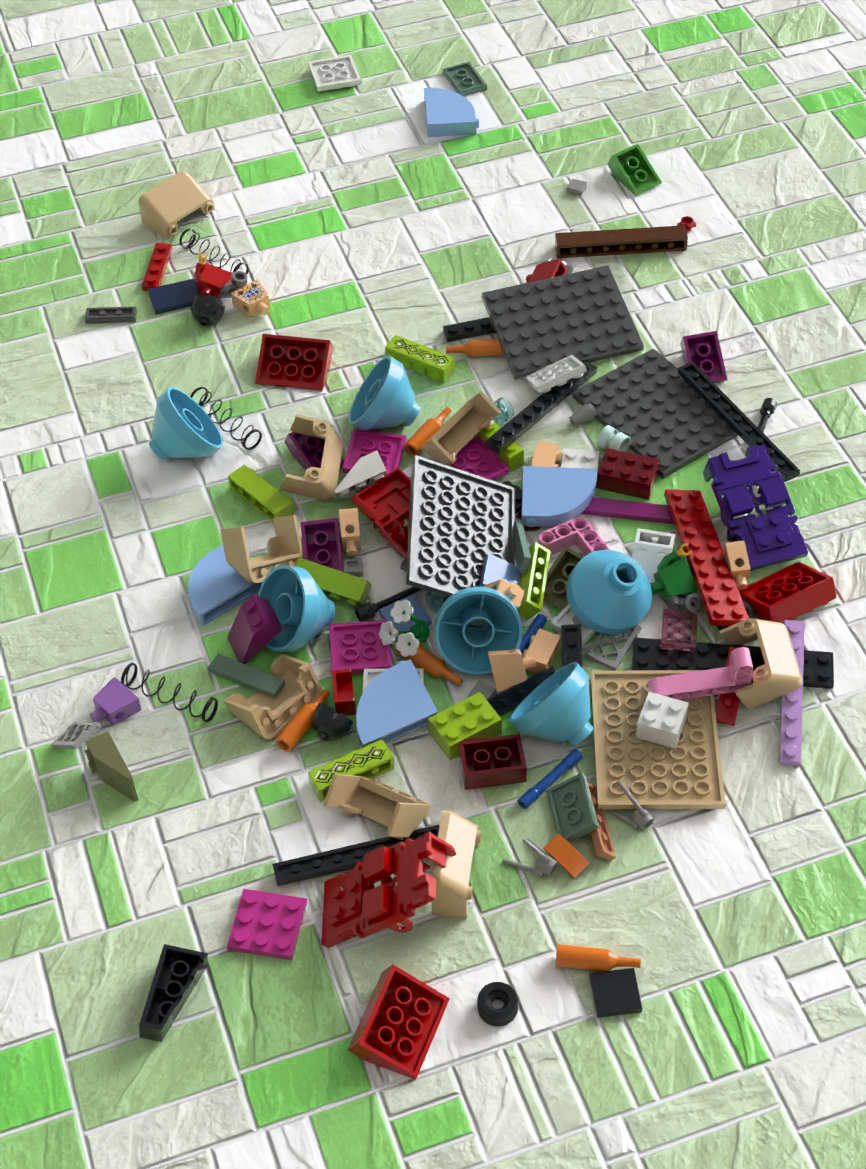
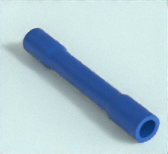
M538 614L522 637L519 647L521 654L529 646L531 637L536 635L538 630L542 629L547 622V618L544 615Z
M574 749L541 781L524 793L517 800L520 807L527 809L548 787L567 770L575 766L583 758L581 752Z

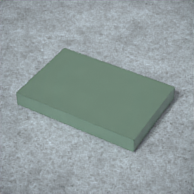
M470 62L443 69V75L454 90L462 96L487 90V84Z
M583 772L547 790L557 834L559 833L569 843L600 828L587 778Z

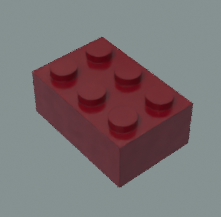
M606 448L597 472L596 488L650 500L658 476L660 459Z
M520 734L458 742L459 760L465 790L527 782V766Z

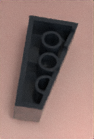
M164 944L140 1020L139 1037L159 1042L163 1041L207 968L208 953Z

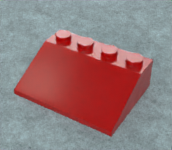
M263 334L255 384L323 391L332 359L333 345L331 341Z
M801 562L794 563L751 583L744 590H738L742 601L751 606L754 615L758 619L782 624L784 620H795L798 616L811 612L815 608L826 605L829 601L837 598L833 577Z
M391 965L381 973L348 1047V1051L366 1062L416 1079L450 998L397 966Z

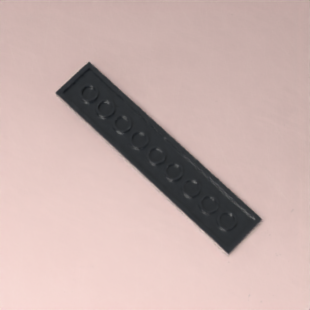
M634 637L632 671L709 670L726 667L730 647H746L749 649L753 671L757 667L764 665L765 662L761 648L756 646ZM804 650L803 687L833 689V652Z

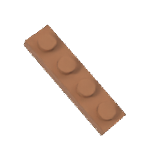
M588 782L600 827L590 832L594 844L593 849L598 857L612 861L616 858L604 810H598L596 786Z

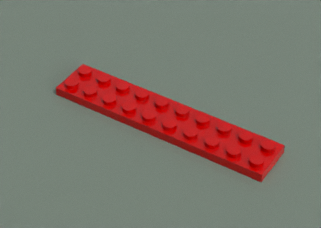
M666 489L664 497L681 545L688 544L683 547L685 553L692 550L686 558L710 625L732 626L749 619L733 575L730 574L721 543L701 491Z

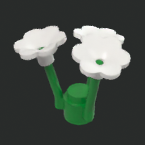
M406 599L402 602L396 601L390 614L394 617V622L396 623L408 622L411 619L417 624L413 625L410 631H398L393 626L392 621H387L381 624L379 632L383 645L393 644L395 637L398 636L396 648L401 651V655L404 657L415 655L419 643L427 642L430 634L428 626L425 625L426 622L411 615L414 609L410 606V601Z

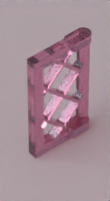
M664 609L661 648L695 652L698 613L690 614L673 609ZM681 622L684 626L679 628L675 624ZM670 626L674 630L668 632L667 628ZM690 629L691 634L686 633L685 630ZM679 633L683 638L678 639L674 635ZM689 640V641H690V644L683 643V642Z

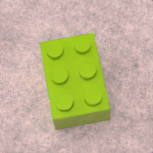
M479 691L429 717L428 730L429 734L451 761L459 756L458 742L491 738L502 734V719Z

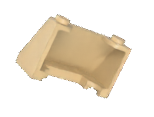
M183 170L145 192L139 198L142 223L165 239L176 234L178 229L177 222L198 208L204 214L215 210L213 200L195 179Z
M285 654L280 655L271 665L272 674L285 680V686L277 697L272 698L256 692L246 700L243 695L234 693L224 700L228 710L259 736L266 739L274 738L286 727L303 705L312 703L323 691L310 663Z

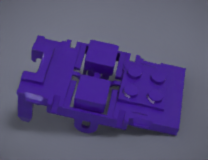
M765 444L748 447L745 452L746 458L730 461L727 452L708 458L703 471L705 482H709L713 478L711 487L720 507L721 520L727 526L731 538H736V542H745L750 571L806 557L809 553L798 525L795 524L798 517L797 515L794 516L795 509L780 472H776L778 467L773 465L769 453L766 452ZM752 486H759L757 493L761 495L760 497L755 496ZM763 503L765 505V508H773L767 510L766 515H764L759 508V505ZM754 507H755L756 512L759 513V515H760V516L756 517L755 514H750V515H746V516H742V517L733 519V517H735V516H739V515L751 513V512L753 511Z

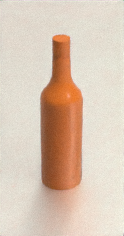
M498 339L470 340L462 346L446 347V354L464 353L469 357L504 356Z
M446 407L436 418L428 419L404 444V450L409 456L420 455L422 452L420 447L442 427V422L451 413L450 408Z
M420 645L417 647V653L413 656L404 657L401 655V651L397 650L398 656L406 661L411 659L414 666L424 668V672L430 676L444 677L457 686H461L463 683V679L447 669L442 659Z
M324 689L312 703L303 705L277 736L275 742L282 750L291 752L312 727L313 712L318 704H323L330 695L328 690Z
M557 944L555 967L610 971L619 966L640 968L641 959L620 957L609 949Z

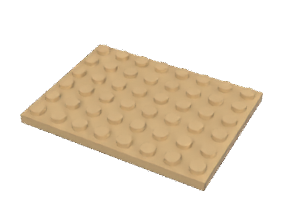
M702 670L591 671L598 810L637 809L617 784L618 781L623 783L643 809H725L714 695L681 700L689 704L687 718L676 749L636 738L637 722L649 693L648 681L656 677Z

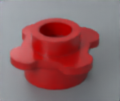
M685 216L681 218V222L677 223V226L685 225L686 232H689L693 227H696V222H694L692 217Z

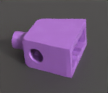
M114 677L94 696L93 702L96 710L90 714V718L93 722H100L105 718L112 725H116L141 711L139 698Z

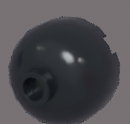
M196 295L192 300L191 313L200 325H214L221 320L225 306L216 297L206 295L204 298Z
M319 703L312 715V725L318 732L317 736L325 741H328L329 738L338 740L346 736L352 727L353 721L342 713L338 714L334 711L335 709Z

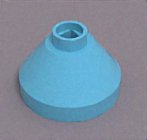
M385 356L373 367L352 403L349 412L350 424L362 431L397 427L401 424L410 426L414 422L420 411V405L415 402V395L402 363L390 356Z
M169 387L157 398L152 430L153 439L149 442V446L160 459L167 461L170 457L174 459L211 457L223 446L224 442L219 429L204 409L189 395L178 388Z
M598 550L589 553L578 562L568 577L566 593L573 613L585 626L596 632L609 635L627 632L634 628L650 609L652 588L647 574L634 559L621 552Z
M277 566L269 572L260 587L258 596L270 602L283 628L266 644L273 651L295 652L301 649L324 627L332 624L334 620V603L328 600L312 576L301 567Z
M470 587L460 590L444 602L436 616L435 639L438 650L447 663L461 672L474 675L492 673L488 651L519 649L523 632L519 613L512 601L497 590L487 587ZM474 619H483V624L480 626L469 625L468 623Z
M577 662L564 666L542 682L516 707L509 718V722L523 735L556 742L566 740L572 747L579 744L593 730V727L588 722L591 717L588 674Z

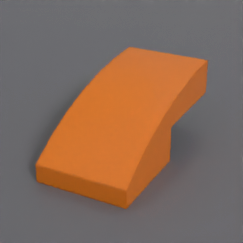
M559 833L543 847L551 858L556 860L573 879L590 864Z

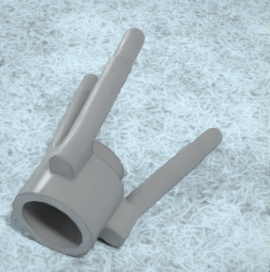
M618 781L617 784L637 808L632 815L634 820H630L615 810L606 811L630 824L635 830L639 827L642 830L647 829L654 822V817L646 809H643L623 783Z
M529 838L523 839V843L540 856L535 864L538 869L507 859L502 860L505 864L535 873L541 878L544 874L549 877L558 865L556 860L548 856Z

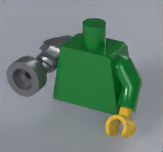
M685 543L680 547V550H674L663 557L657 566V572L653 574L655 582L650 584L652 595L660 592L662 598L666 599V602L671 607L678 610L684 609L690 614H695L703 609V603L700 595L692 594L698 591L685 559V556L689 555L692 550L685 553L683 547L688 545Z

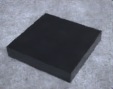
M634 968L589 973L597 1018L642 1012Z

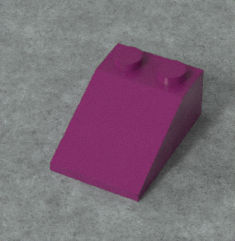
M717 331L682 337L680 346L685 365L693 361L713 383L728 380Z
M296 432L289 433L284 442L299 464L305 470L310 467L320 468L325 439ZM341 456L340 468H341V467L343 466V464H344V460H343L342 456Z
M338 518L300 522L304 559L344 572Z
M253 594L240 606L227 638L238 662L246 664L283 628L270 602Z

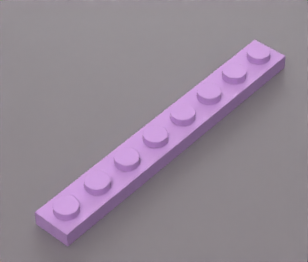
M784 620V625L788 629L802 676V685L797 690L781 696L779 764L800 766L805 621Z

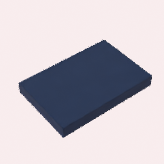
M195 279L148 289L155 314L190 307L194 296L200 295L201 297Z

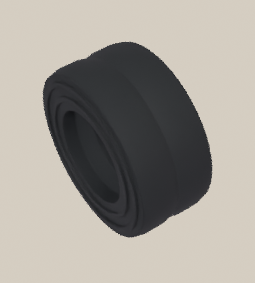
M492 982L485 985L477 998L479 1016L485 1023L491 1026H505L512 1022L518 1012V996L515 990L503 982ZM499 999L504 1002V1006L496 1009L491 1003Z

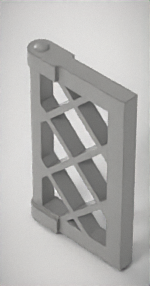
M636 625L631 629L633 632L628 637L625 632L622 633L623 638L613 639V636L609 635L610 641L600 642L605 634L599 633L584 655L585 658L616 671L633 644L634 637L638 636L642 627ZM626 642L623 648L618 650L616 643ZM613 645L615 651L605 653L602 646ZM599 647L602 654L597 655L593 652ZM617 655L614 662L607 659V657Z
M74 722L50 745L53 749H76L101 728V723Z

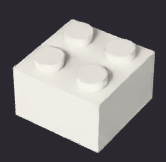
M649 692L637 722L636 738L676 749L687 718L689 703Z

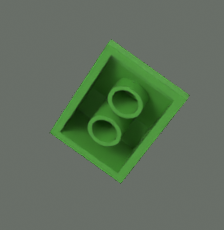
M638 143L612 155L607 164L615 178L635 196L662 183Z

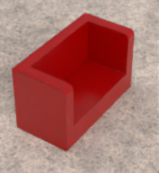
M351 669L331 670L335 712L338 714L342 713L345 716L356 715Z

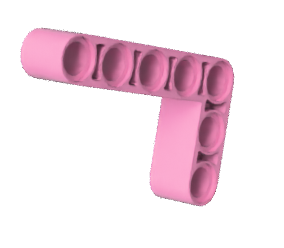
M582 517L574 518L539 535V544L551 551L550 555L562 551L565 545L567 547L577 545L585 556L598 550H610L590 523Z
M740 647L731 651L728 667L650 679L648 681L649 692L677 700L735 692L751 684L753 665L749 649Z

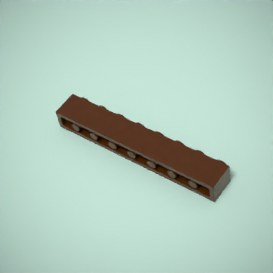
M685 225L555 233L557 259L687 251L688 242Z

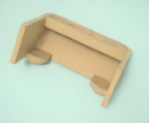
M480 391L466 402L420 449L437 462L450 466L457 460L455 457L457 453L483 428L487 430L494 423L493 419L501 411Z
M296 414L290 431L325 439L320 468H308L305 471L304 478L286 474L280 490L323 501H330L334 497V490L337 487L343 441L326 421Z
M296 515L273 518L276 537L270 538L267 542L268 554L253 558L249 557L244 527L220 530L227 563L251 584L263 582L269 572L277 566H295L298 557L304 559Z
M749 618L719 631L720 635L729 645H745L754 640H759L765 664L753 671V684L735 691L748 710L800 688L802 676L788 629L784 624Z
M334 774L323 806L340 808L343 810V814L354 817V814H361L389 827L387 836L403 840L404 837H409L428 814L431 805L373 778Z
M448 810L442 811L438 837L451 844L456 851V855L453 857L446 855L445 868H441L433 863L431 876L436 879V900L431 902L432 915L467 919V901L472 900L473 887L469 886L474 848H478V843H481L482 830H478V825Z

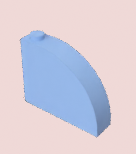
M424 88L428 137L476 134V128H479V118L476 119L474 107L467 98L447 89Z
M523 466L521 511L523 526H554L565 523L582 513L593 498L597 481V469Z
M223 544L219 545L196 564L190 575L188 595L193 615L203 627L249 599L253 594L259 593L263 582L251 584L227 563Z
M411 659L400 661L395 666L385 670L374 678L364 690L356 713L358 737L362 748L381 739L386 744L427 726L428 718L438 713Z

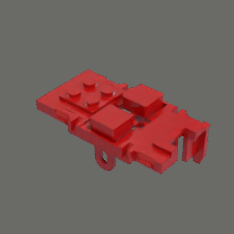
M397 467L383 478L354 495L352 503L371 521H374L373 528L378 529V533L389 542V545L401 557L407 560L409 527L403 525L405 524L404 520L409 522L411 479Z
M428 831L424 833V836L414 841L408 838L405 840V843L399 842L389 848L381 846L365 854L363 863H356V867L352 871L339 874L325 881L321 945L331 948L356 936L365 938L385 928L399 933L411 931L413 923L407 918L415 915L416 908L436 900V879L426 873V870L430 869V865L423 862V858L441 868H445L446 855L450 857L456 855L454 847ZM381 880V885L374 888V883Z

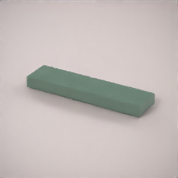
M515 518V560L518 572L526 574L531 562V555L522 520Z
M218 654L208 666L210 673L272 698H276L285 686L284 679L221 654Z

